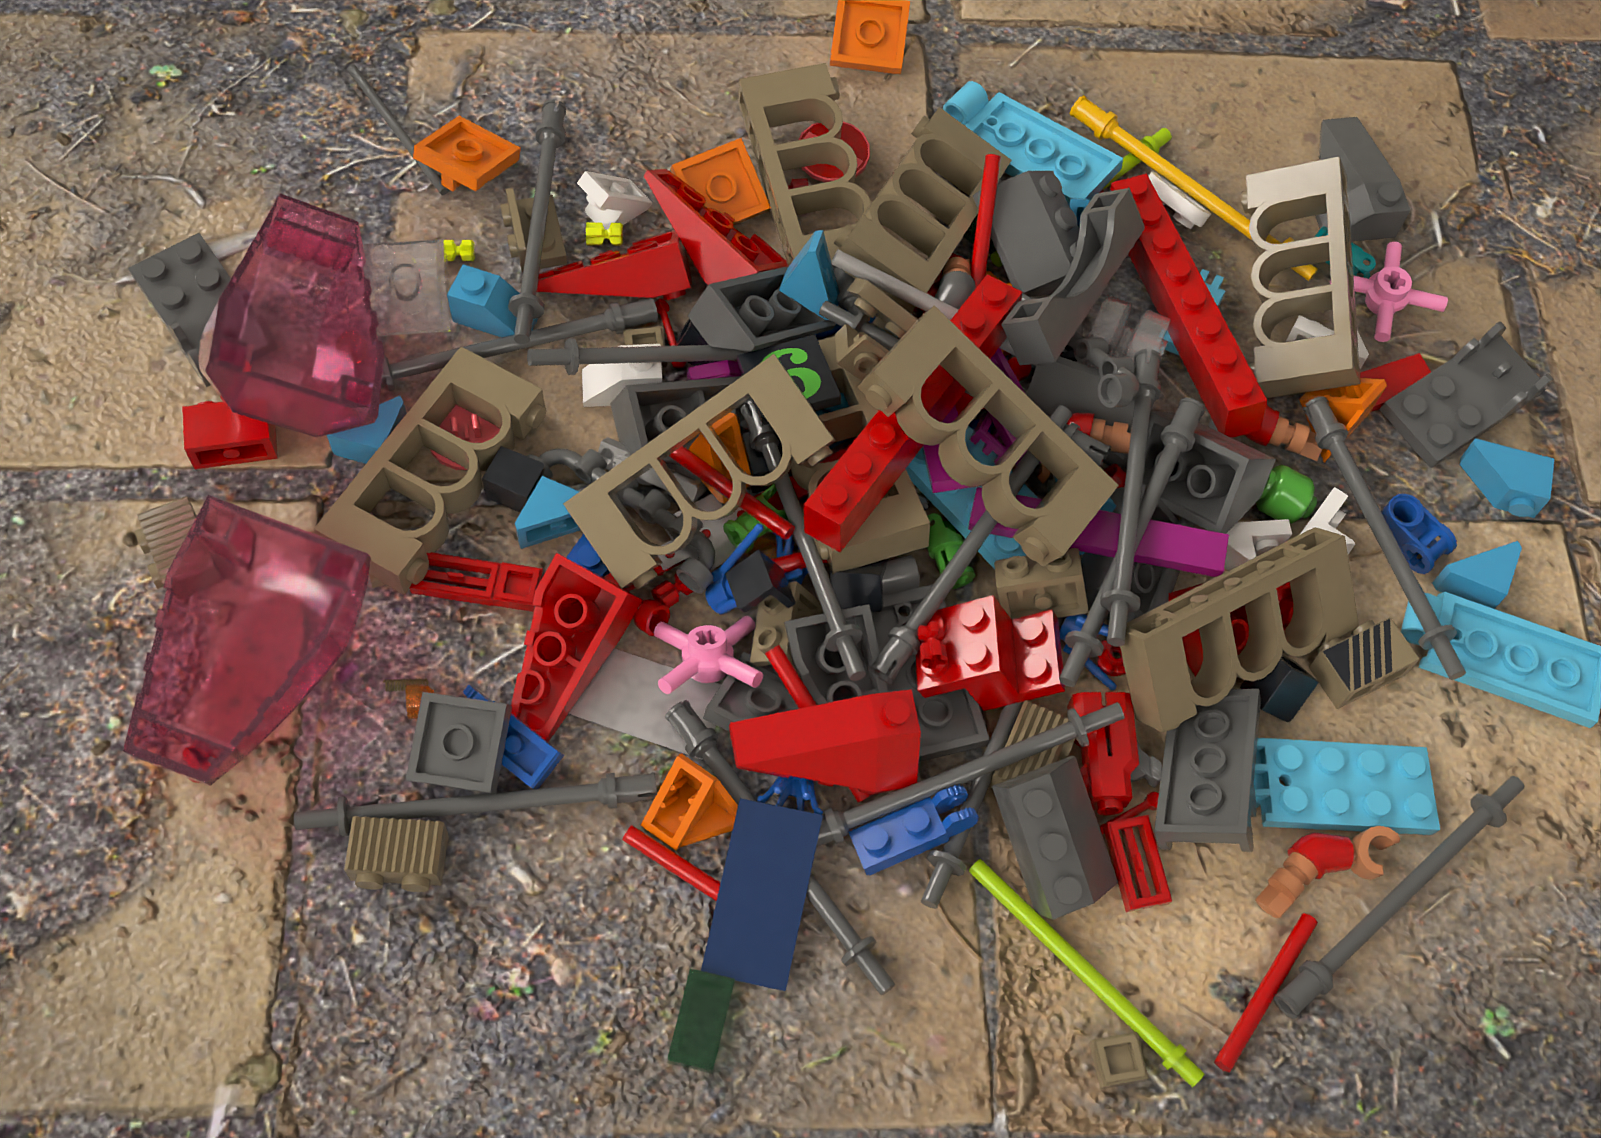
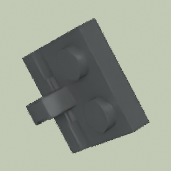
M743 652L738 660L763 673L762 682L758 687L753 688L728 675L707 705L703 719L730 732L729 724L731 722L799 708L773 666L756 667L750 662L751 655Z
M422 692L406 780L496 794L512 706L505 703Z

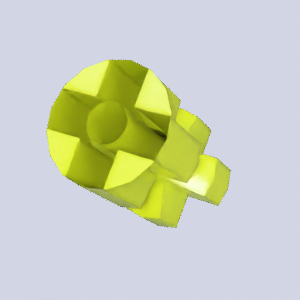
M586 222V245H603L605 239H609L612 246H621L623 244V225L621 223H611L609 229H604L602 223Z
M436 239L437 262L454 261L456 255H460L462 261H473L475 259V243L473 240H462L460 246H456L454 240Z

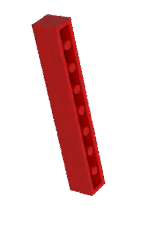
M1147 173L1112 182L1110 191L1130 188L1145 229L1128 254L1218 432L1234 438L1261 430L1267 399Z
M987 274L950 321L991 359L1007 338L1001 324L1017 302L1022 300V291ZM939 364L925 380L921 388L923 407L931 417L942 422L965 393L966 389ZM878 410L804 503V533L841 553L914 459L924 444L917 443L905 434L898 424L895 412L887 417L881 410Z

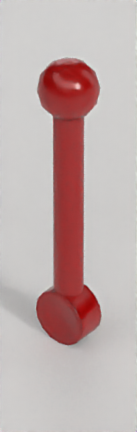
M660 298L655 302L657 313L661 317L669 345L675 346L676 339L667 314L670 308L668 303ZM671 362L674 368L681 369L685 366L686 362Z
M1155 791L1148 793L1144 802L1108 822L1133 818L1148 809L1152 811L1157 810L1159 793ZM1104 824L1099 826L1102 834H1104Z

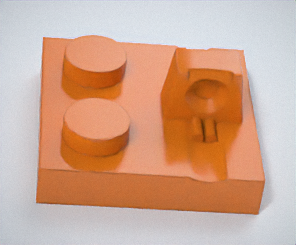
M838 0L830 66L901 75L910 1Z
M459 115L414 145L413 159L440 172L441 185L447 189L455 191L460 185H464L476 192L485 183L491 181L519 161L521 147Z
M742 138L671 165L670 169L675 176L705 197V207L715 209L722 214L726 212L735 219L733 225L766 213L771 209Z

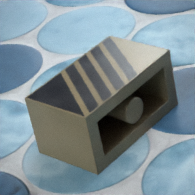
M1391 617L1377 624L1373 620H1369L1355 628L1351 632V637L1343 641L1339 638H1334L1329 643L1325 642L1317 648L1316 651L1319 655L1309 666V669L1317 681H1319V684L1336 709L1405 676L1420 659Z

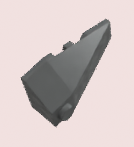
M1358 117L1323 120L1320 129L1319 159L1340 157L1347 174L1351 242L1395 238L1411 211L1399 178ZM1327 213L1315 215L1319 229L1323 226L1328 228Z
M742 376L626 385L610 403L619 442L623 443L631 454L635 453ZM751 398L731 411V413L739 416L741 432L748 429L745 418L742 416L741 408L745 404L748 406L750 413H752L748 405V401L752 400ZM699 435L683 446L688 449ZM669 456L663 459L665 463L676 462Z
M869 604L842 610L847 625H858L863 633L861 640L856 644V648L864 665L866 676L857 681L849 679L839 651H829L825 647V636L831 631L825 614L784 622L793 665L817 705L868 694L888 692L886 682L877 677L880 672L873 674L869 670L871 664L880 655Z

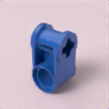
M1398 494L1394 496L1381 511L1411 569L1419 574L1429 573L1438 558L1443 554L1448 555L1452 553L1457 547V540L1452 531L1440 523L1412 495ZM1439 536L1441 539L1437 542L1435 538ZM1420 554L1422 558L1417 559V556Z

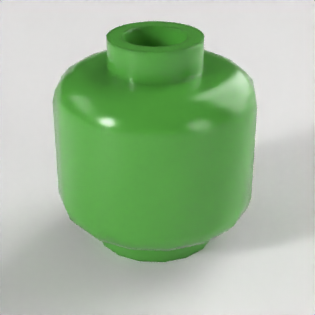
M1278 465L1271 470L1262 496L1256 502V507L1259 511L1276 520L1289 519L1290 524L1295 523L1301 517L1307 518L1313 512L1317 503V497L1314 496L1315 487L1313 480L1288 466Z

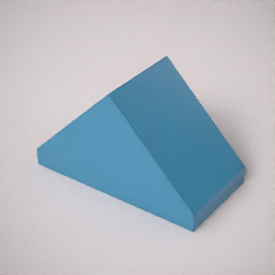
M819 230L813 233L787 268L779 291L821 318L828 320L819 315L820 308L825 301L838 306L837 296L839 290L824 231Z
M398 396L324 428L334 455L366 464L407 412L401 396Z
M542 476L515 521L520 548L523 549L580 531L581 529L563 505V503L580 491Z
M1518 541L1448 564L1432 584L1437 591L1442 593L1447 592L1495 609L1508 595L1522 547Z

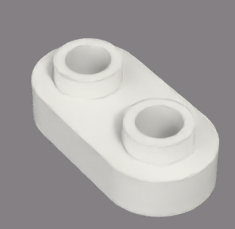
M1151 171L1148 177L1163 205L1166 203L1176 211L1173 217L1189 229L1194 224L1202 227L1211 213L1169 180Z

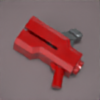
M1080 692L1072 694L1067 705V712L1069 709L1074 708L1078 715L1082 717L1118 702L1124 713V719L1087 733L1088 746L1082 747L1076 738L1074 741L1081 748L1082 767L1080 772L1093 810H1097V813L1100 815H1117L1124 811V808L1128 806L1133 798L1131 782L1145 778L1150 786L1153 788L1157 787L1161 781L1162 763L1154 756L1149 757L1139 748L1130 693L1106 692V706H1103L1101 692Z

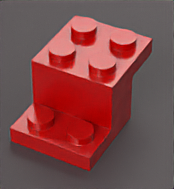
M994 595L938 609L930 621L938 622V626L944 629V639L941 641V644L946 645L947 664L941 668L928 669L921 664L920 651L916 654L917 690L924 698L965 688L985 711L1065 692V685L1059 681L1063 670L1058 617L1052 609L1011 619Z

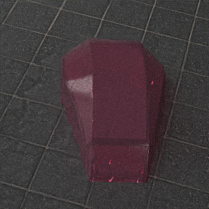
M279 194L226 289L220 296L201 334L198 356L199 370L232 412L316 438L372 424L376 421L379 412L384 348L382 341H378L376 328L379 323L376 311H372L369 296L372 293L370 279L365 278L363 267L366 263L358 221L290 196Z
M208 495L166 575L163 587L166 590L162 609L157 611L154 627L157 630L152 650L147 652L143 667L146 674L141 693H137L123 752L208 786H211L231 771L296 709L344 653L357 623L367 590L371 563L370 555Z

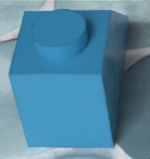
M463 264L447 294L452 321L501 338L514 335L517 317L509 311L508 305L510 298L520 293L502 277ZM538 318L533 319L531 330H533Z
M1476 438L1460 458L1459 465L1496 509L1508 511L1518 517L1535 518L1551 498L1554 458Z

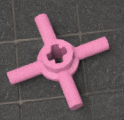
M1399 242L1387 244L1384 268L1380 272L1373 274L1369 279L1353 275L1354 291L1366 294L1365 302L1367 307L1377 315L1374 338L1379 342L1390 340L1393 314L1404 309L1408 304L1444 312L1448 302V297L1411 289L1412 279L1410 275L1400 268L1402 245Z
M744 616L725 631L716 626L704 625L694 628L689 634L665 622L658 623L654 630V636L682 650L683 661L658 681L660 690L665 694H670L691 677L701 683H714L722 680L727 674L753 688L758 687L762 682L763 673L735 659L732 647L755 630L754 620L749 616Z

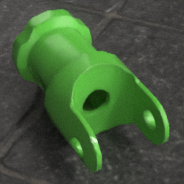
M773 484L757 496L756 499L787 520L785 510H777L767 501L777 492ZM744 512L735 521L728 520L724 523L723 529L729 541L737 548L747 534L760 522L747 512ZM763 525L764 529H763V531L758 535V537H757L756 540H758V539H759L762 535H764L767 531H769V532H773V531L770 530L769 528H767L765 525ZM754 542L745 553H749L754 548Z
M932 513L927 516L930 522L935 520V524L930 526L927 550L929 556L935 559L941 575L964 541L962 536L956 533L955 527L949 521H943L940 515ZM967 566L952 589L963 587L972 582L976 576L974 569Z

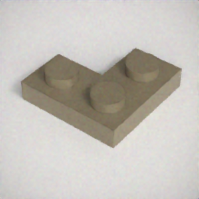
M856 277L847 289L848 292L857 298L854 305L871 318L876 317L873 324L877 328L898 339H901L918 320L867 280Z

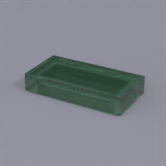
M690 968L667 1063L713 1074L735 979Z

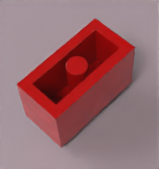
M244 396L238 400L223 402L204 401L197 405L182 407L184 450L194 470L278 459L275 416L267 396Z

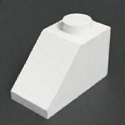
M660 344L620 345L618 347L660 346ZM661 362L589 364L582 369L583 406H611L610 403L626 385L662 383Z

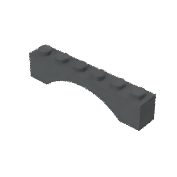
M1130 188L1097 193L1093 196L1081 213L1076 252L1062 284L1048 297L1018 301L1001 324L1020 366L1030 364L1045 366L1056 362L1144 231L1145 226Z

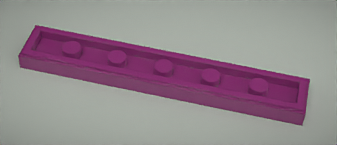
M980 487L976 488L968 530L973 529L986 510L982 498V488ZM1018 494L1015 497L1024 506L1034 509L1042 501L1039 498ZM1099 510L1069 549L1078 548L1081 552L1114 558L1118 549L1121 514ZM1150 520L1136 550L1134 562L1218 577L1224 572L1229 534ZM997 523L990 534L1012 538L1018 529L1004 527Z

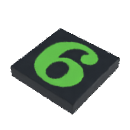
M816 335L737 355L738 366L743 376L775 354L815 411L841 405V394ZM753 401L762 426L770 424Z

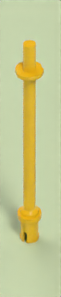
M1085 95L1079 97L1069 113L1070 116L1075 117L1093 130L1094 137L1099 140L1112 139L1252 240L1249 232L1250 220L1122 129L1119 126L1118 116L1112 111L1105 112L1087 99ZM1268 234L1266 242L1282 244L1279 240ZM1289 237L1282 243L1293 242L1294 239ZM1312 264L1291 268L1307 281H1310L1318 271V268Z

